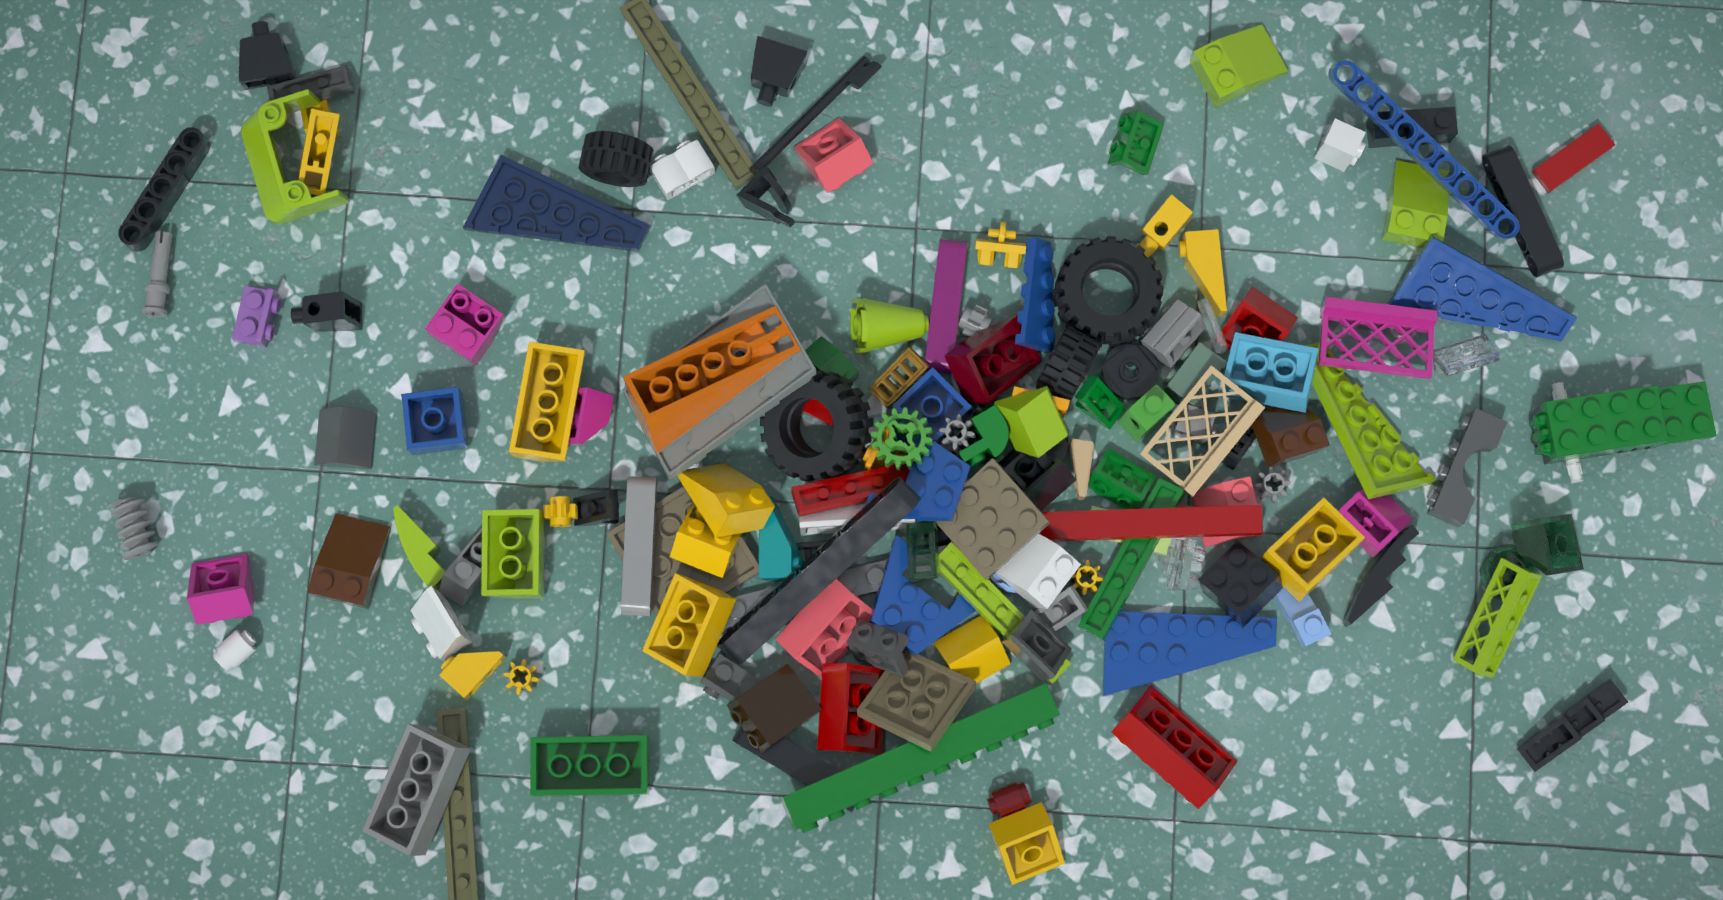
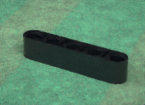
M188 127L179 134L120 226L118 236L132 251L140 252L150 245L155 237V232L159 231L208 154L210 143L199 129ZM195 138L200 139L196 147L189 148L191 140ZM178 162H185L181 170L174 171V167ZM169 184V191L160 195V188ZM155 208V212L151 217L144 218L147 209ZM135 231H140L139 238L130 242V235Z
M1507 145L1483 154L1482 164L1498 201L1519 221V231L1514 237L1532 275L1538 278L1563 268L1562 254L1513 147Z
M739 726L732 738V741L806 786L841 772L784 737L763 753H760L758 749L749 743L747 734L741 726ZM853 805L846 810L853 812L855 807Z

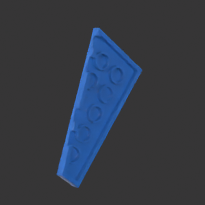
M1432 235L1388 302V305L1437 311V317L1445 320L1482 327L1489 326L1508 332H1521L1529 336L1561 342L1577 319L1574 314Z

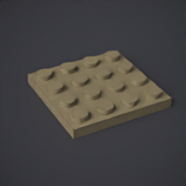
M684 486L657 502L652 610L656 617L675 573L714 586L725 593L730 592L759 574V564L742 537L723 578L670 558L677 531L694 503ZM625 522L606 533L622 560L624 555Z

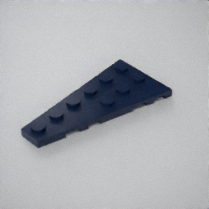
M500 155L463 226V229L468 231L634 252L639 251L651 228L649 224L503 155Z

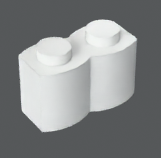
M690 140L684 141L677 146V151L668 156L667 154H662L652 161L653 164L650 166V172L667 200L680 195L691 186L701 183L715 173L712 162L698 140L693 142Z

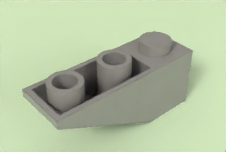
M482 527L442 577L439 592L461 606H464L481 584Z

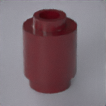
M1014 781L990 791L991 797L987 799L992 814L998 813L1000 818L1023 810L1027 804L1032 803L1023 781L1020 783Z

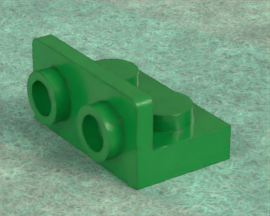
M1139 110L1125 113L1117 124L1118 132L1115 141L1109 149L1110 157L1108 164L1112 166L1122 165L1141 175L1149 174L1164 123Z
M1107 448L1089 479L1088 488L1092 489L1096 494L1116 503L1122 509H1138L1157 476Z

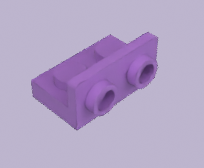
M244 286L232 336L234 342L267 348L268 341H272L275 334L273 320L275 314L279 313L282 302L281 297H279L280 294L275 289L268 288V290Z

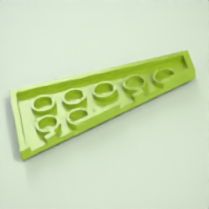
M1315 343V344H1310V345H1305V346L1314 347V348H1319V347H1320V343ZM1327 348L1326 357L1337 359L1334 356V354L1329 350V348ZM1318 351L1313 386L1367 498L1372 499L1419 488L1436 481L1430 472L1426 474L1417 462L1420 459L1414 452L1409 454L1400 443L1401 436L1375 404L1369 405L1360 394L1363 392L1361 387L1357 383L1353 385L1344 374L1345 368L1318 365Z

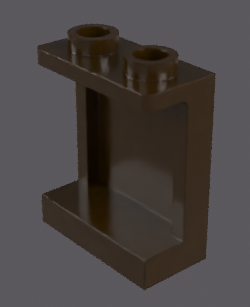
M788 663L737 697L728 706L733 721L743 728L749 743L758 749L760 753L765 752L770 746L803 723L805 724L822 710Z

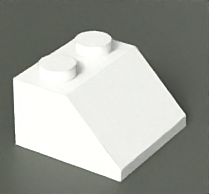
M1038 534L995 574L1034 608L1048 609L1081 564L1061 546Z

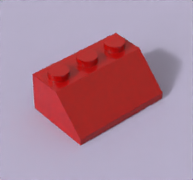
M823 663L820 708L822 710L819 712L817 750L882 754L883 728L858 717L857 709L885 670L851 663Z

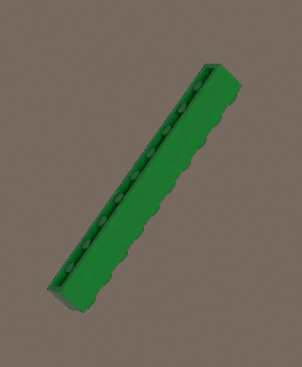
M1045 683L952 723L932 752L912 742H908L783 796L780 800L793 830L801 829L802 833H806L819 827L817 821L828 817L829 822L845 816L844 809L853 805L856 810L872 804L870 798L881 794L882 799L897 793V786L907 782L909 787L925 781L923 775L933 771L936 776L950 770L949 764L960 760V763L964 764L977 758L975 752L984 748L989 753L1003 747L1001 741L1011 737L1014 742L1028 736L1027 730L1037 726L1039 731L1055 724L1053 718L1059 716L1060 713Z

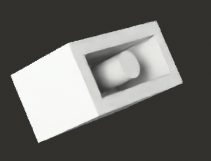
M1335 118L1325 133L1314 159L1344 172L1349 164L1354 166L1357 159L1360 158L1366 146V143L1362 141L1366 132Z

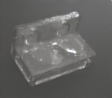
M1486 334L1433 349L1434 371L1437 374L1444 373L1446 376L1459 374L1463 371L1486 366L1489 363L1500 360L1498 349Z

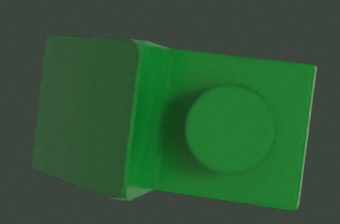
M1091 374L1075 395V398L1078 400L1075 404L1076 407L1109 430L1126 408L1098 377Z

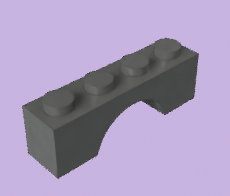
M1477 408L1469 414H1464L1459 424V429L1462 430L1459 439H1454L1448 450V454L1451 455L1448 465L1443 464L1437 476V479L1441 480L1437 490L1433 489L1426 503L1430 506L1427 512L1428 515L1455 527L1465 524L1475 497L1468 491L1464 483V465L1471 454L1491 452L1497 448L1506 427V421Z

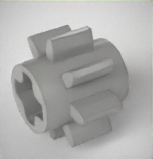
M977 304L974 310L968 307L965 309L958 324L959 327L964 329L962 336L970 338L989 328L992 319L986 317L987 309Z
M959 414L954 421L946 418L948 423L946 429H939L940 433L947 436L942 443L944 445H948L950 442L953 443L954 451H957L960 445H964L966 448L969 447L967 443L969 437H976L975 433L968 430L973 423L967 421L964 424L962 416ZM956 427L962 430L963 436L959 439L953 436L952 430Z
M1269 467L1267 476L1261 472L1257 475L1261 482L1253 488L1260 490V500L1268 497L1271 503H1275L1277 500L1276 495L1282 498L1287 496L1283 489L1290 485L1291 482L1285 481L1282 477L1285 472L1284 470L1280 473H1274L1273 468ZM1270 479H1272L1273 484L1278 485L1274 491H1272V487L1266 486Z

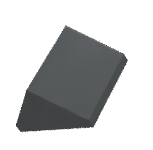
M344 406L320 409L314 465L372 469L376 413Z
M1032 610L1028 611L1001 641L1041 681L1055 677L1072 650Z

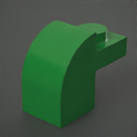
M994 405L971 419L973 423L972 428L979 441L958 453L957 457L967 464L970 463L972 467L985 460L984 454L986 453L989 454L991 459L997 460L1007 445L1009 437L1008 425L997 405Z

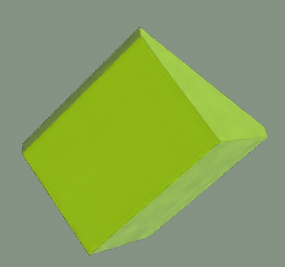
M1048 386L1001 399L994 403L1008 425L1009 437L1015 450L1039 458L1068 436L1069 432Z

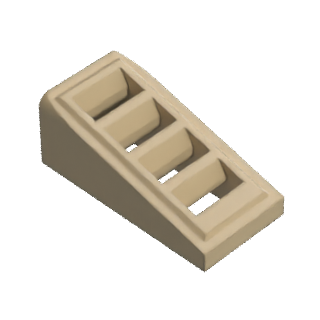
M1071 439L1069 447L1073 476L1076 479L1074 482L1077 500L1083 501L1087 496L1094 443L1092 441Z

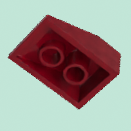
M1018 313L962 341L944 355L962 397L969 404L991 403L1042 361L1037 350L1015 344L1016 334H1021L1022 324L1017 322Z

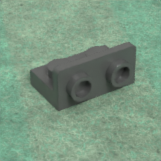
M859 620L846 641L855 660L904 677L908 670V665L902 653L909 641L907 635L865 620Z
M719 654L700 682L705 685L703 691L715 699L720 695L729 702L726 705L728 707L737 697L754 687L761 680Z

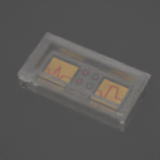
M1205 298L1197 301L1216 354L1219 355L1227 352L1229 348L1210 299Z

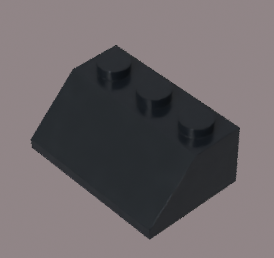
M1014 448L998 462L1041 511L1076 481L1064 463L1051 450L1037 458L1019 452Z

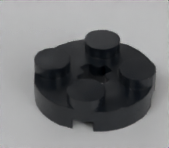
M1129 343L1118 345L1107 354L1101 369L1103 382L1115 396L1120 397L1122 400L1139 399L1154 387L1158 376V363L1153 353L1142 345ZM1125 365L1137 368L1135 378L1124 376L1125 369L1123 367Z

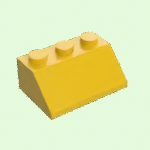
M675 573L642 651L685 676L704 677L737 599L714 586Z

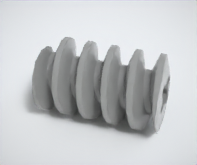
M131 497L109 504V507L115 508L111 512L112 517L118 518L114 523L115 528L122 529L118 532L117 537L120 540H125L120 544L121 550L128 551L123 555L124 560H133L147 556L152 553L151 549L158 545L157 541H148V538L153 536L155 532L145 530V527L150 525L152 521L142 520V516L149 513L148 509H139V506L146 502L145 498Z

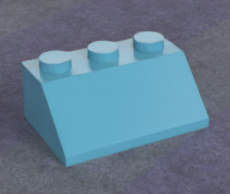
M1235 332L1224 376L1260 404L1306 413L1319 348ZM1225 384L1226 392H1234ZM1229 395V396H1226V397H1229V398H1234V399H1239V400H1244V401H1246V400L1243 399L1240 395Z

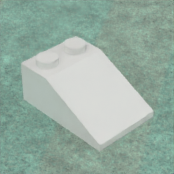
M428 587L410 610L414 616L411 622L419 634L424 632L429 642L425 645L432 657H439L442 661H446L450 656H454L472 645L473 642L446 597L434 587Z

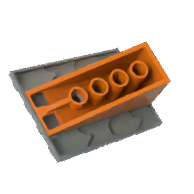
M764 284L668 356L623 376L626 387L622 391L668 479L671 480L705 458L707 453L736 435L738 430L778 405L780 400L809 382L816 375V369L768 286Z

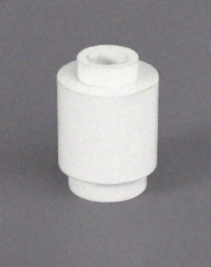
M236 629L216 647L217 651L213 654V657L226 671L232 668L236 669L256 651L254 644L257 641L247 630L241 632Z

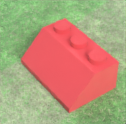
M835 579L783 628L775 640L794 659L822 678L823 663L839 662L850 649L846 641L858 621L865 620L869 622L873 609L840 580Z

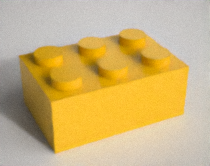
M1323 498L1265 552L1261 560L1280 576L1282 586L1300 603L1356 550L1365 537Z

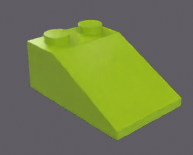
M1263 24L1217 39L1195 50L1190 59L1193 69L1215 108L1288 73V69Z
M1399 160L1395 161L1381 240L1423 248L1431 235L1441 241L1444 240L1449 194L1418 164ZM1438 169V173L1442 177L1449 173L1448 170Z

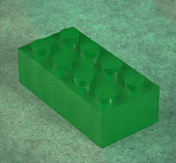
M647 735L531 737L530 796L650 795L649 737Z

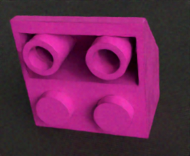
M457 283L425 330L432 338L476 366L491 346L504 314Z
M1363 488L1338 510L1365 537L1360 546L1372 558L1413 520L1389 495L1368 499Z

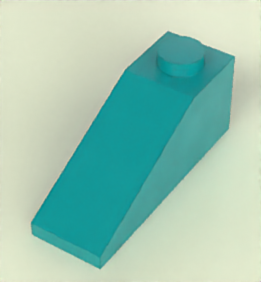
M768 495L775 507L764 528L759 530V579L768 582L783 581L804 561L774 497Z

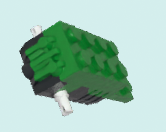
M1705 381L1658 388L1657 385L1574 398H1567L1566 389L1564 390L1563 385L1564 382L1554 383L1551 385L1554 401L1544 402L1534 409L1533 419L1529 421V426L1534 429L1530 440L1537 447L1534 449L1535 455H1542L1544 465L1566 462L1571 483L1583 481L1580 459L1652 449L1658 446L1710 439L1717 436Z

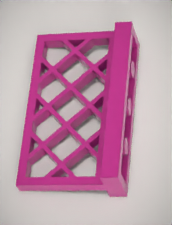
M1333 297L1325 298L1320 308L1321 332L1318 365L1431 379L1434 327L1437 322V311ZM1328 320L1339 321L1345 330L1335 336L1328 328ZM1359 324L1367 325L1373 333L1363 339L1354 328ZM1386 328H1394L1400 334V337L1391 343L1382 331ZM1415 331L1427 333L1426 342L1420 347L1409 336ZM1348 332L1358 342L1350 350L1339 340ZM1375 336L1386 346L1378 354L1367 344ZM1403 340L1414 350L1407 357H1404L1395 347ZM1333 343L1344 354L1338 359L1326 357V349ZM1362 347L1370 355L1371 359L1367 362H1359L1352 354ZM1390 350L1400 362L1395 366L1386 365L1380 357ZM1418 354L1425 362V370L1415 369L1408 361Z

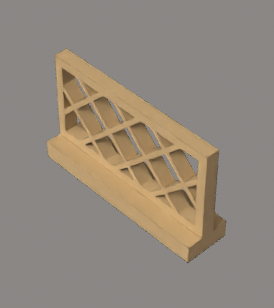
M1210 366L1142 450L1140 455L1190 495L1194 496L1265 407L1213 366ZM1211 374L1222 381L1223 393L1206 395L1204 383ZM1225 384L1234 392H1226ZM1202 387L1203 395L1194 396ZM1240 395L1247 403L1241 411L1228 412L1226 396ZM1223 396L1225 413L1208 415L1206 398ZM1203 398L1205 415L1188 417L1187 404L1190 400ZM1184 409L1185 417L1177 418V416ZM1237 415L1229 424V416ZM1225 416L1227 426L1225 431L1220 434L1210 435L1208 418ZM1205 418L1207 435L1190 437L1188 420ZM1176 421H1185L1187 437L1170 439L1169 426ZM1166 431L1167 439L1159 440ZM1219 437L1211 447V438ZM1208 438V452L1204 456L1192 457L1191 440ZM1187 440L1189 457L1172 459L1170 442ZM1167 443L1169 459L1157 461L1148 452L1155 444ZM1201 459L1194 468L1193 460ZM1190 460L1191 473L1182 481L1174 475L1173 462ZM1161 463H1170V471Z

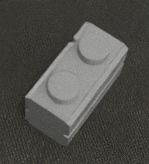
M1177 299L1172 306H1168L1163 310L1160 320L1144 332L1141 342L1144 347L1153 353L1157 360L1171 368L1204 331L1206 325L1199 312Z

